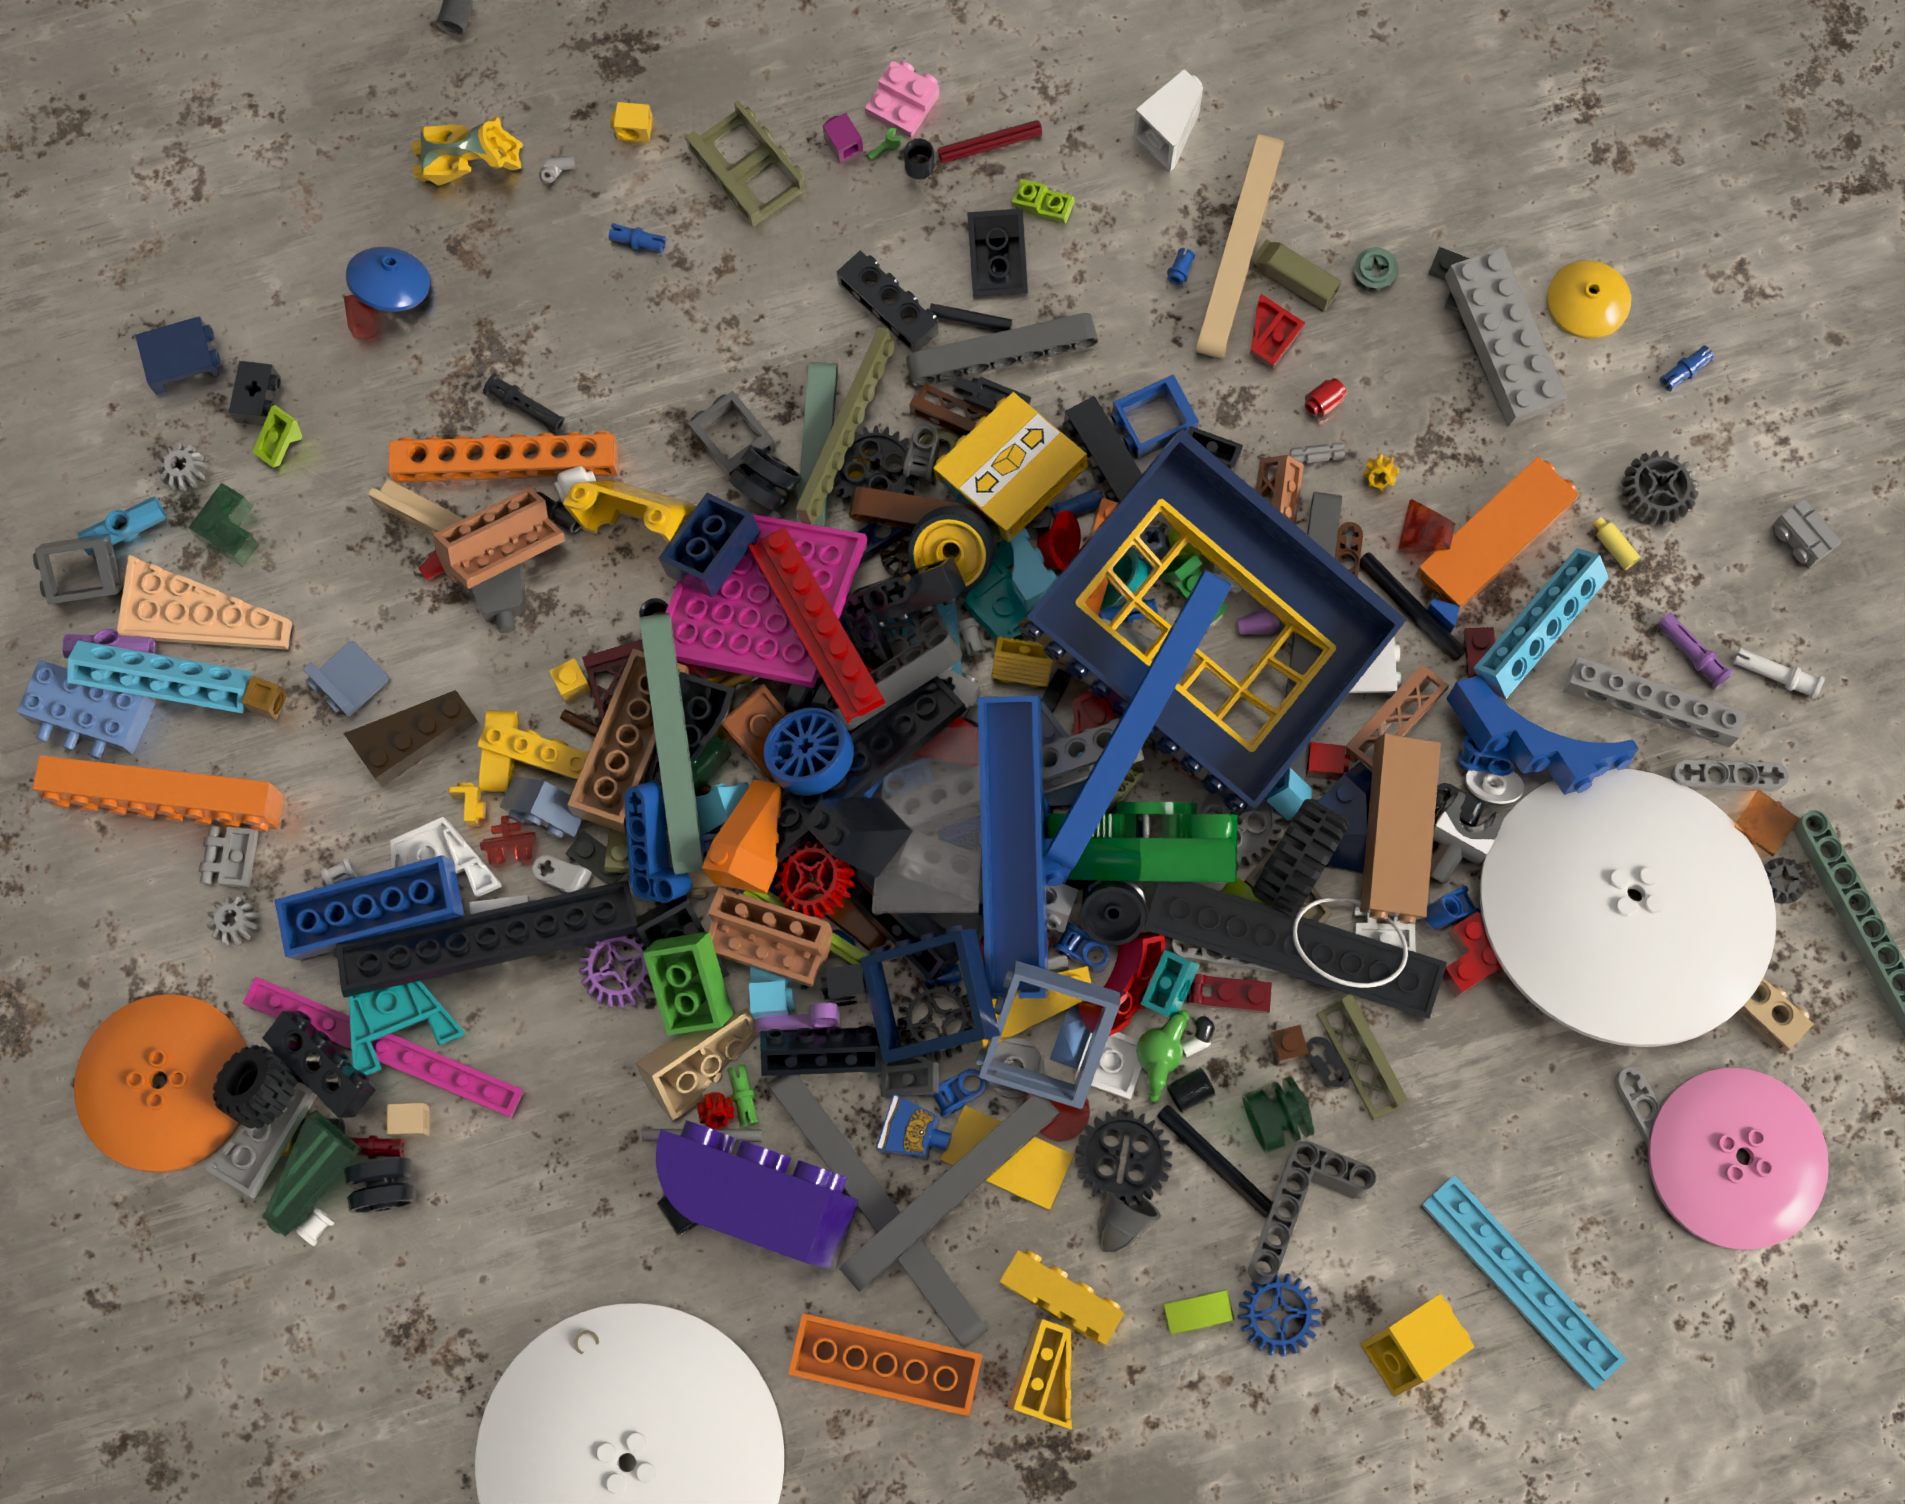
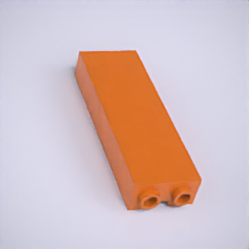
M1538 456L1420 565L1415 576L1430 591H1435L1440 596V601L1458 605L1459 611H1461L1574 505L1580 494L1577 493L1576 487L1570 481L1564 480L1556 473L1555 467L1550 462L1543 461Z

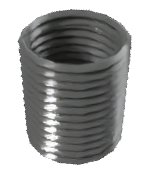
M443 0L437 19L438 27L452 35H462L465 33L473 0Z

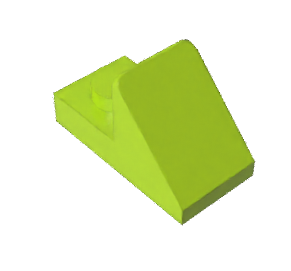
M273 405L252 453L273 468L280 466L289 443L302 439L297 420L276 405Z

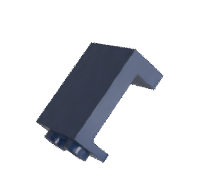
M200 316L135 335L147 384L156 395L167 392L165 384L205 372H211L214 377L220 375L218 366L222 365L217 349H213L211 342L215 340L213 329L210 324L206 325Z

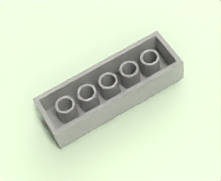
M1503 246L1451 265L1445 275V279L1508 427L1560 408L1568 397Z

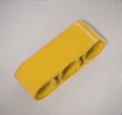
M486 711L484 727L486 722L491 720L518 729L517 711ZM482 749L479 772L480 791L507 792L513 779L515 760Z

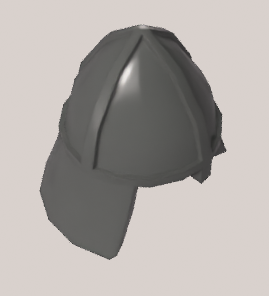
M1108 1191L1105 1203L1099 1211L1100 1215L1097 1221L1098 1240L1101 1250L1103 1252H1117L1128 1247L1160 1219L1161 1214L1158 1209L1143 1196L1140 1206L1134 1201L1129 1207L1121 1202L1112 1192Z

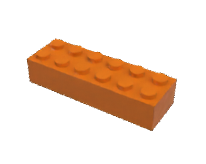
M802 1313L788 1375L969 1417L983 1354Z

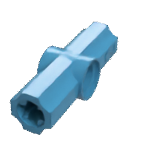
M153 496L124 511L119 509L111 511L105 520L78 532V538L110 534L112 545L120 541L130 542L138 536L139 532L166 520V513L157 497ZM127 522L123 529L118 530L121 523ZM94 548L84 549L89 556L95 554Z

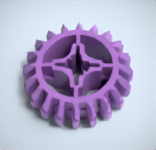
M638 933L632 939V934L603 940L602 942H594L596 945L594 949L589 946L584 948L590 957L580 958L582 964L588 965V967L579 969L580 975L587 976L581 983L584 987L590 986L587 990L589 996L597 994V1003L601 1004L607 997L606 1005L609 1008L613 1007L615 1000H617L620 1008H624L625 999H628L630 1004L634 1006L636 1005L634 996L638 994L641 999L644 1000L646 998L645 993L642 991L644 987L648 990H653L652 984L648 982L650 976L643 956V952L647 948L643 942L641 943L642 939ZM616 947H629L640 955L622 957L617 952ZM607 952V964L600 968V972L596 973L599 959ZM614 957L619 963L626 966V968H623L624 972H622L624 980L616 971H612L616 969L614 967L616 965ZM642 964L641 974L638 980L631 986L630 974L638 969V965ZM602 980H617L623 990H609L601 986L599 982Z

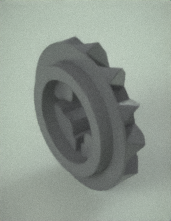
M1780 857L1770 860L1764 865L1772 888L1774 902L1789 904L1797 901L1806 892L1808 879L1805 876L1804 868L1800 867L1795 860ZM1782 871L1785 873L1786 878L1794 880L1786 885V889L1783 887L1782 882L1772 880L1780 877Z

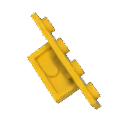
M491 720L486 722L478 742V746L481 749L578 780L589 754L588 752L569 747L562 740L556 738L548 740L542 738L535 731L528 729L521 731Z

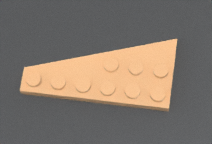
M132 555L128 556L117 626L120 636L151 637L155 641L288 650L292 625L289 619L263 608L247 604L233 596L230 597L220 593L216 589L179 574L176 575L154 564L141 561Z

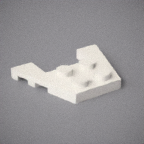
M441 817L390 840L391 869L443 855L454 860L456 874L466 871L475 896L479 897L502 887L501 882L445 817Z

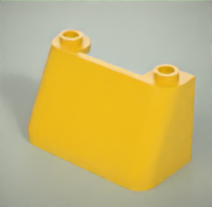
M615 480L576 483L570 488L563 502L565 508L586 532L597 535L598 528L601 525L609 523L615 526L619 514H624L644 520L648 530L661 535L667 544L670 543L696 508L690 502Z

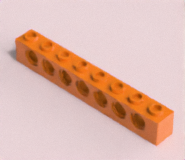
M598 431L593 435L569 432L563 436L541 433L538 436L526 437L523 434H512L510 437L484 435L482 438L456 436L454 439H442L432 436L427 437L426 440H414L403 437L399 438L398 441H389L388 473L395 483L556 478L560 472L577 466H582L586 472L592 470L594 476H618V443L615 435L606 431ZM559 450L566 451L565 455L560 458L553 457ZM585 450H594V453L589 457L581 456ZM529 452H538L536 457L531 459L526 458V455ZM482 453L479 459L470 460L473 454ZM501 453H510L506 459H498ZM454 454L451 460L442 461L445 455ZM426 455L423 461L414 462L417 456Z

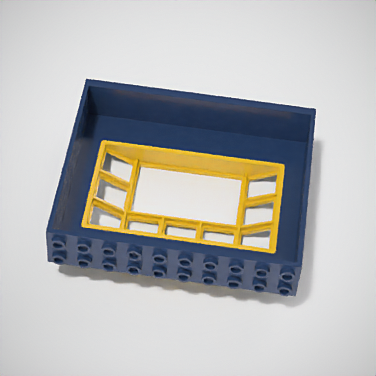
M1182 429L1166 444L1017 625L1022 628L1020 632L1026 639L1033 643L1037 641L1044 647L1043 652L1055 662L1060 660L1067 666L1065 670L1071 677L1078 681L1080 679L1085 681L1089 685L1088 690L1100 700L1105 698L1112 704L1111 710L1121 717L1152 663L1151 659L1158 652L1172 627L1142 602V597L1187 543L1191 544L1283 622L1285 627L1240 683L1197 648L1192 656L1196 659V664L1180 684L1177 683L1149 736L1157 742L1155 746L1160 752L1168 757L1172 755L1179 761L1178 766L1189 775L1194 773L1202 780L1200 784L1205 790L1211 794H1219L1224 799L1223 804L1234 813L1238 811L1244 813L1255 810L1407 619ZM1159 512L1180 535V538L1162 560H1159L1140 539V534ZM1131 545L1153 567V571L1135 593H1132L1113 572V567ZM1105 577L1126 600L1125 605L1109 624L1103 621L1085 604V601ZM1133 608L1137 609L1161 630V634L1144 654L1115 631ZM1292 632L1297 633L1323 650L1304 675L1299 674L1274 657V654ZM1265 665H1269L1297 683L1278 708L1269 705L1247 689ZM1204 668L1208 669L1232 690L1215 714L1186 691ZM1239 698H1243L1270 716L1251 741L1242 738L1222 721L1223 717Z

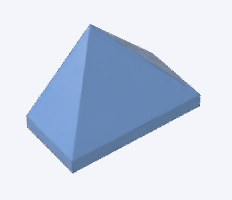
M1074 1005L1068 1009L1050 1057L1051 1060L1074 1069H1078L1091 1033L1084 1025L1080 1016L1079 1006Z

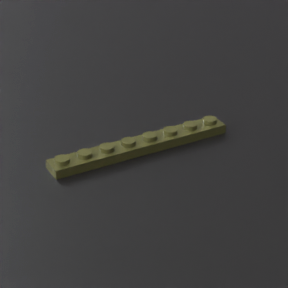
M877 328L798 502L796 510L802 523L814 525L817 516L821 515L827 493H830L833 489L836 473L843 467L845 453L854 442V433L858 424H861L864 420L868 402H871L874 397L875 386L884 375L888 357H891L894 353L895 343L892 341L888 328Z

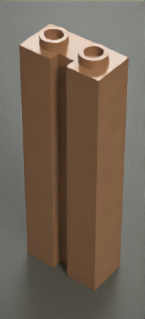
M1384 734L1375 739L1360 912L1370 913L1369 918L1387 920L1388 915L1398 917V922L1415 924L1416 920L1427 916L1441 749L1440 742Z

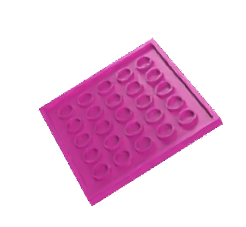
M753 514L761 533L752 545L759 543L763 537L785 526L839 620L868 541L866 534ZM748 549L713 598L677 582L665 612L670 613L677 661L814 688L819 672L750 549Z

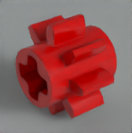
M721 1092L705 1094L703 1102H697L700 1124L706 1122L707 1126L711 1129L727 1126L728 1118H734L731 1097L725 1098Z

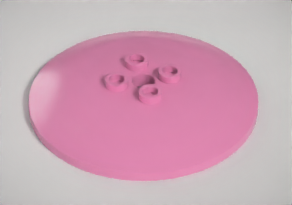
M1715 1069L1699 1074L1682 1083L1661 1105L1657 1116L1654 1118V1124L1651 1127L1649 1136L1650 1141L1648 1142L1650 1174L1657 1194L1665 1208L1691 1234L1710 1244L1727 1249H1761L1778 1244L1793 1236L1812 1218L1819 1207L1826 1189L1828 1179L1827 1147L1822 1130L1810 1108L1784 1083L1769 1075L1750 1069ZM1740 1148L1745 1149L1750 1155V1161L1747 1165L1740 1164L1736 1158V1153Z

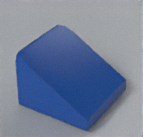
M1435 599L1431 600L1427 610L1451 633L1456 624L1459 606Z

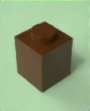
M1301 1025L1271 1032L1268 1037L1276 1066L1305 1059L1309 1054Z

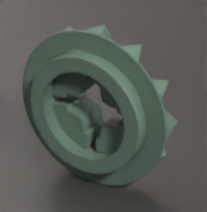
M1373 247L1362 251L1357 256L1353 273H1355L1357 281L1364 284L1367 289L1376 288L1379 291L1383 287H1389L1396 279L1398 263L1389 251ZM1374 260L1377 268L1383 269L1380 270L1378 277L1374 275L1373 271H1369Z

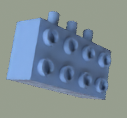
M43 660L38 661L17 709V713L27 721L41 725L36 739L47 742L52 729L67 734L62 747L70 751L74 750L78 738L94 742L89 756L95 759L101 758L105 746L134 755L155 705L152 699L146 696L67 683V668Z

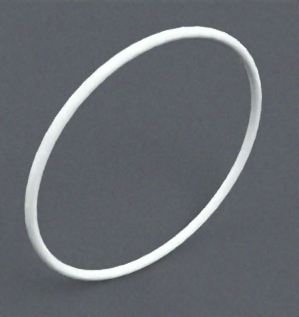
M1347 897L1322 898L1306 905L1296 916L1293 924V940L1297 951L1313 970L1331 981L1358 988L1376 987L1395 979L1406 965L1408 948L1405 937L1397 924L1388 916L1387 921L1396 930L1403 945V959L1398 970L1390 977L1373 983H1355L1333 977L1314 965L1301 949L1297 937L1299 920L1308 909L1320 903L1344 901L1360 905L1361 901Z

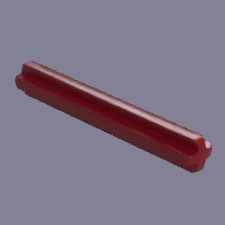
M1034 120L942 146L937 149L938 157L941 163H946L1042 135V126L1039 120Z

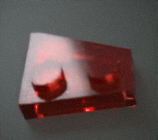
M1410 499L1398 550L1404 554L1450 550L1456 523L1414 499Z

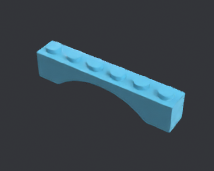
M944 479L945 484L958 503L974 505ZM1024 528L1009 544L1014 556L1013 590L1028 612L1055 580L1056 575L1051 569L1046 570L1043 562H1045L1043 555L1037 547L1032 548L1028 542L1030 536Z

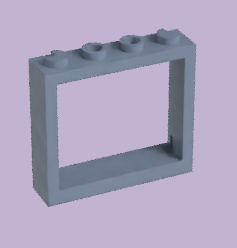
M1016 961L1013 971H1006L1002 987L1006 988L1004 997L998 996L994 1007L995 1014H997L996 1019L1000 1036L986 1039L988 1040L986 1049L980 1048L976 1059V1064L980 1065L979 1078L1083 1109L1120 1006V992ZM1020 981L1102 1006L1075 1084L993 1060Z

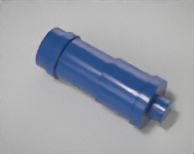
M1095 488L1071 499L1055 503V505L1050 506L1054 518L1062 510L1070 511L1074 515L1084 513L1095 508L1097 509L1104 496L1102 492L1097 493Z

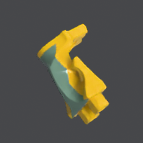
M494 117L471 129L457 124L426 126L421 128V138L412 142L414 155L421 159V163L413 167V176L421 182L431 181L440 186L471 172L468 161L474 159L485 160L489 166L495 169L504 167L511 171L521 168L518 153L519 149L523 148V144L502 129L500 118Z

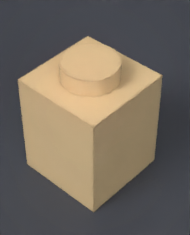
M425 1103L388 1104L387 1112L383 1113V1129L387 1130V1134L393 1138L429 1136V1106Z

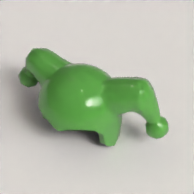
M1186 1010L1177 1012L1163 1027L1149 1029L1142 1034L1137 1042L1136 1053L1143 1069L1148 1073L1147 1083L1150 1091L1147 1096L1152 1102H1157L1160 1099V1091L1166 1085L1168 1074L1174 1071L1182 1060L1183 1048L1180 1039L1186 1027V1021L1189 1020V1013Z

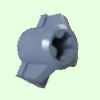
M1162 525L1158 528L1147 527L1140 534V539L1159 560H1162L1169 551L1168 547L1170 546L1168 536L1164 534L1166 528ZM1136 549L1138 558L1142 560L1144 563L1148 564L1151 570L1153 567Z

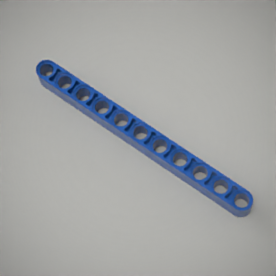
M1206 569L1202 572L1051 841L1045 857L1070 871L1075 867L1231 588V583Z

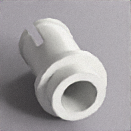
M975 618L959 622L960 628H958V633H962L968 656H975L980 654V652H985V647L978 627H980L979 622H976Z

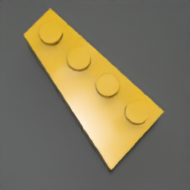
M1026 1249L1023 1253L1018 1250L999 1284L1104 1348L1125 1312L1120 1310L1121 1306L1107 1297L1101 1299L1094 1295V1290L1081 1281H1078L1077 1284L1066 1278L1068 1274L1054 1265L1048 1268L1041 1264L1042 1258L1032 1251Z

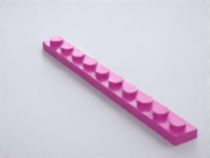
M255 976L243 1001L244 1005L276 1019L282 1011H302L311 1018V1024L317 1030L329 1036L331 1042L352 1050L350 1016ZM393 1034L371 1042L380 1063L507 1117H513L524 1093V1090Z

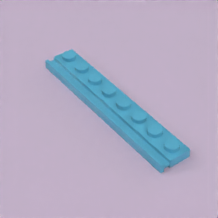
M1455 1175L1448 1179L1421 1205L1592 1390H1596L1603 1381L1627 1360Z

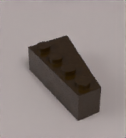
M454 690L343 734L375 780L383 787L477 723L478 720L459 693Z

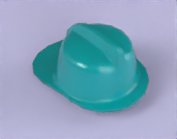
M1130 547L1113 567V572L1132 593H1135L1148 577L1150 566L1138 558L1134 547ZM1109 581L1101 609L1111 608L1121 598H1124Z

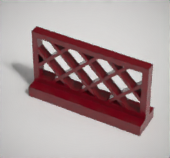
M642 639L582 657L601 722L605 716L603 705L609 695L613 697L611 691L618 678H621V673L626 666L632 649L644 652ZM677 661V663L687 666L689 674L694 672L702 676L703 679H708L706 667L699 666L700 671L694 668V664L689 666ZM620 666L618 672L611 670L612 668ZM606 670L615 675L608 690L597 685L595 673ZM599 690L605 693L602 700Z

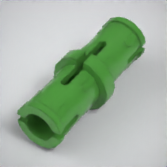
M742 1064L737 1065L739 1078H737L734 1066L727 1068L733 1090L731 1099L736 1104L739 1126L748 1127L746 1114L749 1115L751 1126L758 1124L759 1121L752 1100L755 1097L754 1091L750 1090L746 1065Z

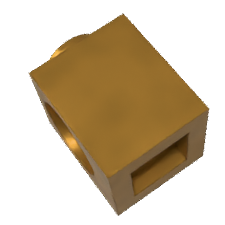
M252 676L241 703L250 712L277 720L288 694L280 685Z

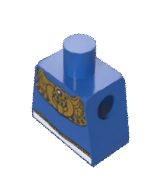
M893 1094L876 1149L882 1154L927 1159L931 1147L947 1151L952 1134L937 1130L939 1124L937 1115Z

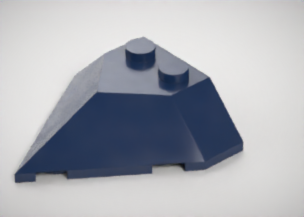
M1361 762L1346 772L1317 801L1346 818L1349 823L1347 831L1326 866L1363 874L1372 780V772Z

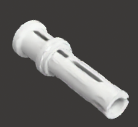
M1741 647L1733 662L1734 665L1741 666L1785 684L1784 687L1788 691L1794 689L1810 696V699L1813 701L1816 700L1825 680L1823 676L1817 678L1803 672L1798 666H1793L1791 669L1744 650Z

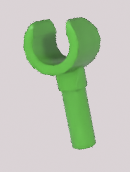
M896 128L887 130L885 141L867 155L870 160H873L888 148L895 150L900 147L902 135L897 139H892L896 134Z

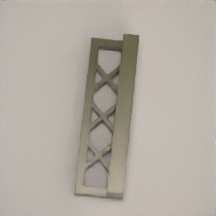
M1350 994L1342 998L1338 1003L1317 1013L1336 1052L1348 1067L1350 1078L1372 1120L1405 1105L1409 1100L1353 995ZM1340 1009L1346 1019L1344 1029L1340 1030L1331 1027L1326 1016ZM1348 1026L1351 1028L1353 1034L1347 1032ZM1335 1033L1341 1035L1340 1042ZM1345 1036L1355 1039L1359 1043L1360 1049L1357 1057L1345 1053L1342 1047ZM1362 1053H1364L1367 1060L1361 1058ZM1350 1060L1356 1061V1062H1355V1065H1354V1068H1353V1066H1352ZM1359 1063L1371 1066L1374 1072L1371 1083L1362 1081L1357 1076L1356 1072ZM1377 1079H1378V1081H1379L1381 1087L1375 1085ZM1363 1086L1370 1088L1368 1094ZM1373 1090L1385 1093L1390 1105L1376 1111L1371 1102Z

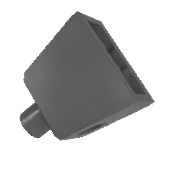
M521 564L471 587L485 621H497L499 633L514 631L516 628L513 617L523 615L526 612L525 573Z

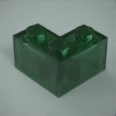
M221 482L190 524L189 530L198 540L242 567L259 546V543L252 534L240 527L253 507L243 495Z

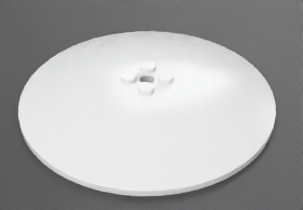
M1615 768L1599 777H1595L1592 781V786L1582 793L1572 792L1566 795L1563 794L1555 780L1549 781L1529 793L1506 815L1494 844L1484 858L1480 878L1482 920L1492 950L1504 972L1518 990L1543 1013L1561 1025L1590 1038L1623 1046L1656 1047L1677 1044L1699 1037L1726 1022L1743 1007L1759 986L1770 963L1775 943L1776 911L1772 888L1757 852L1736 823L1720 808L1691 788L1680 785L1669 778L1640 770H1617ZM1627 890H1638L1641 893L1642 900H1632L1628 896Z
M644 1303L615 1304L581 1312L559 1322L529 1343L503 1373L491 1394L479 1428L475 1452V1477L480 1504H778L784 1476V1440L777 1407L766 1382L747 1354L719 1329L698 1317L681 1310ZM585 1330L594 1332L599 1338V1344L596 1345L593 1335L583 1334L578 1340V1347L584 1353H578L574 1345L576 1336ZM630 1453L635 1457L636 1466L632 1471H624L620 1468L619 1458L622 1454Z

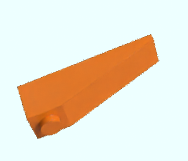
M753 780L712 841L702 869L715 885L767 894L777 870L778 862L776 857V844L779 843L777 822L780 817L782 787L777 783Z

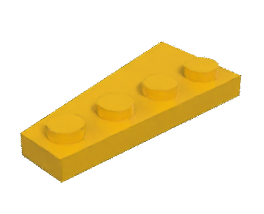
M1088 966L1058 973L1091 983ZM1017 990L999 1043L1084 1000L1049 990V995L1046 998H1019L1021 990ZM992 999L994 1007L997 999ZM985 1039L982 1040L984 1049H986L988 1040Z

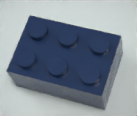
M706 493L658 559L668 577L713 598L748 551V545L754 543L761 531L752 513Z

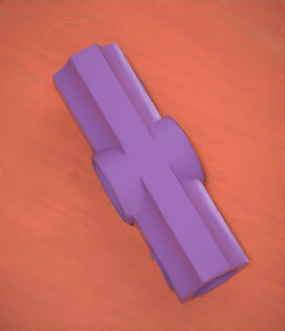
M103 629L95 635L65 634L62 652L64 658H68L77 641L155 654L156 645L154 638L120 636L118 631L114 629Z

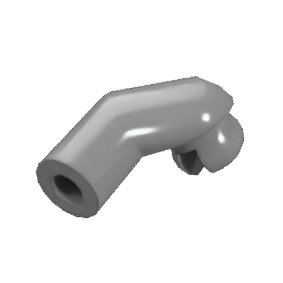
M574 155L549 158L539 171L540 180L544 183H552L563 170L576 169Z

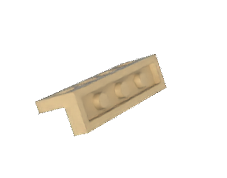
M389 479L386 480L380 491L372 487L368 493L376 507L432 536L434 533L464 519Z

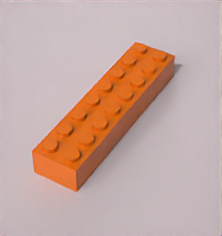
M39 755L32 788L42 796L41 799L50 801L52 803L51 806L61 809H69V806L73 805L80 806L81 810L87 812H97L98 808L108 809V813L125 816L126 812L137 813L136 816L146 819H154L155 815L165 816L166 820L173 822H182L183 818L194 819L193 822L200 825L209 826L211 822L222 823L223 827L239 828L240 825L250 826V829H256L258 832H268V828L278 829L284 795L270 782L42 755Z

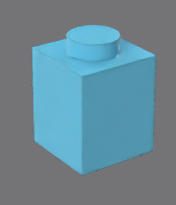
M1288 768L1267 794L1266 801L1288 821L1295 817L1305 799H1311L1312 788L1291 768Z

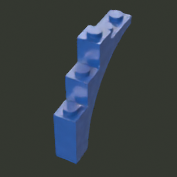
M1480 675L1456 681L1446 698L1481 753L1490 750L1500 751L1506 748L1522 774L1531 771L1541 772L1547 768L1564 795L1572 792L1582 793L1592 786V781L1595 777H1599L1615 768L1622 770L1628 767L1639 749L1633 739L1616 743H1592L1570 739L1550 732L1528 721L1511 709L1491 690Z

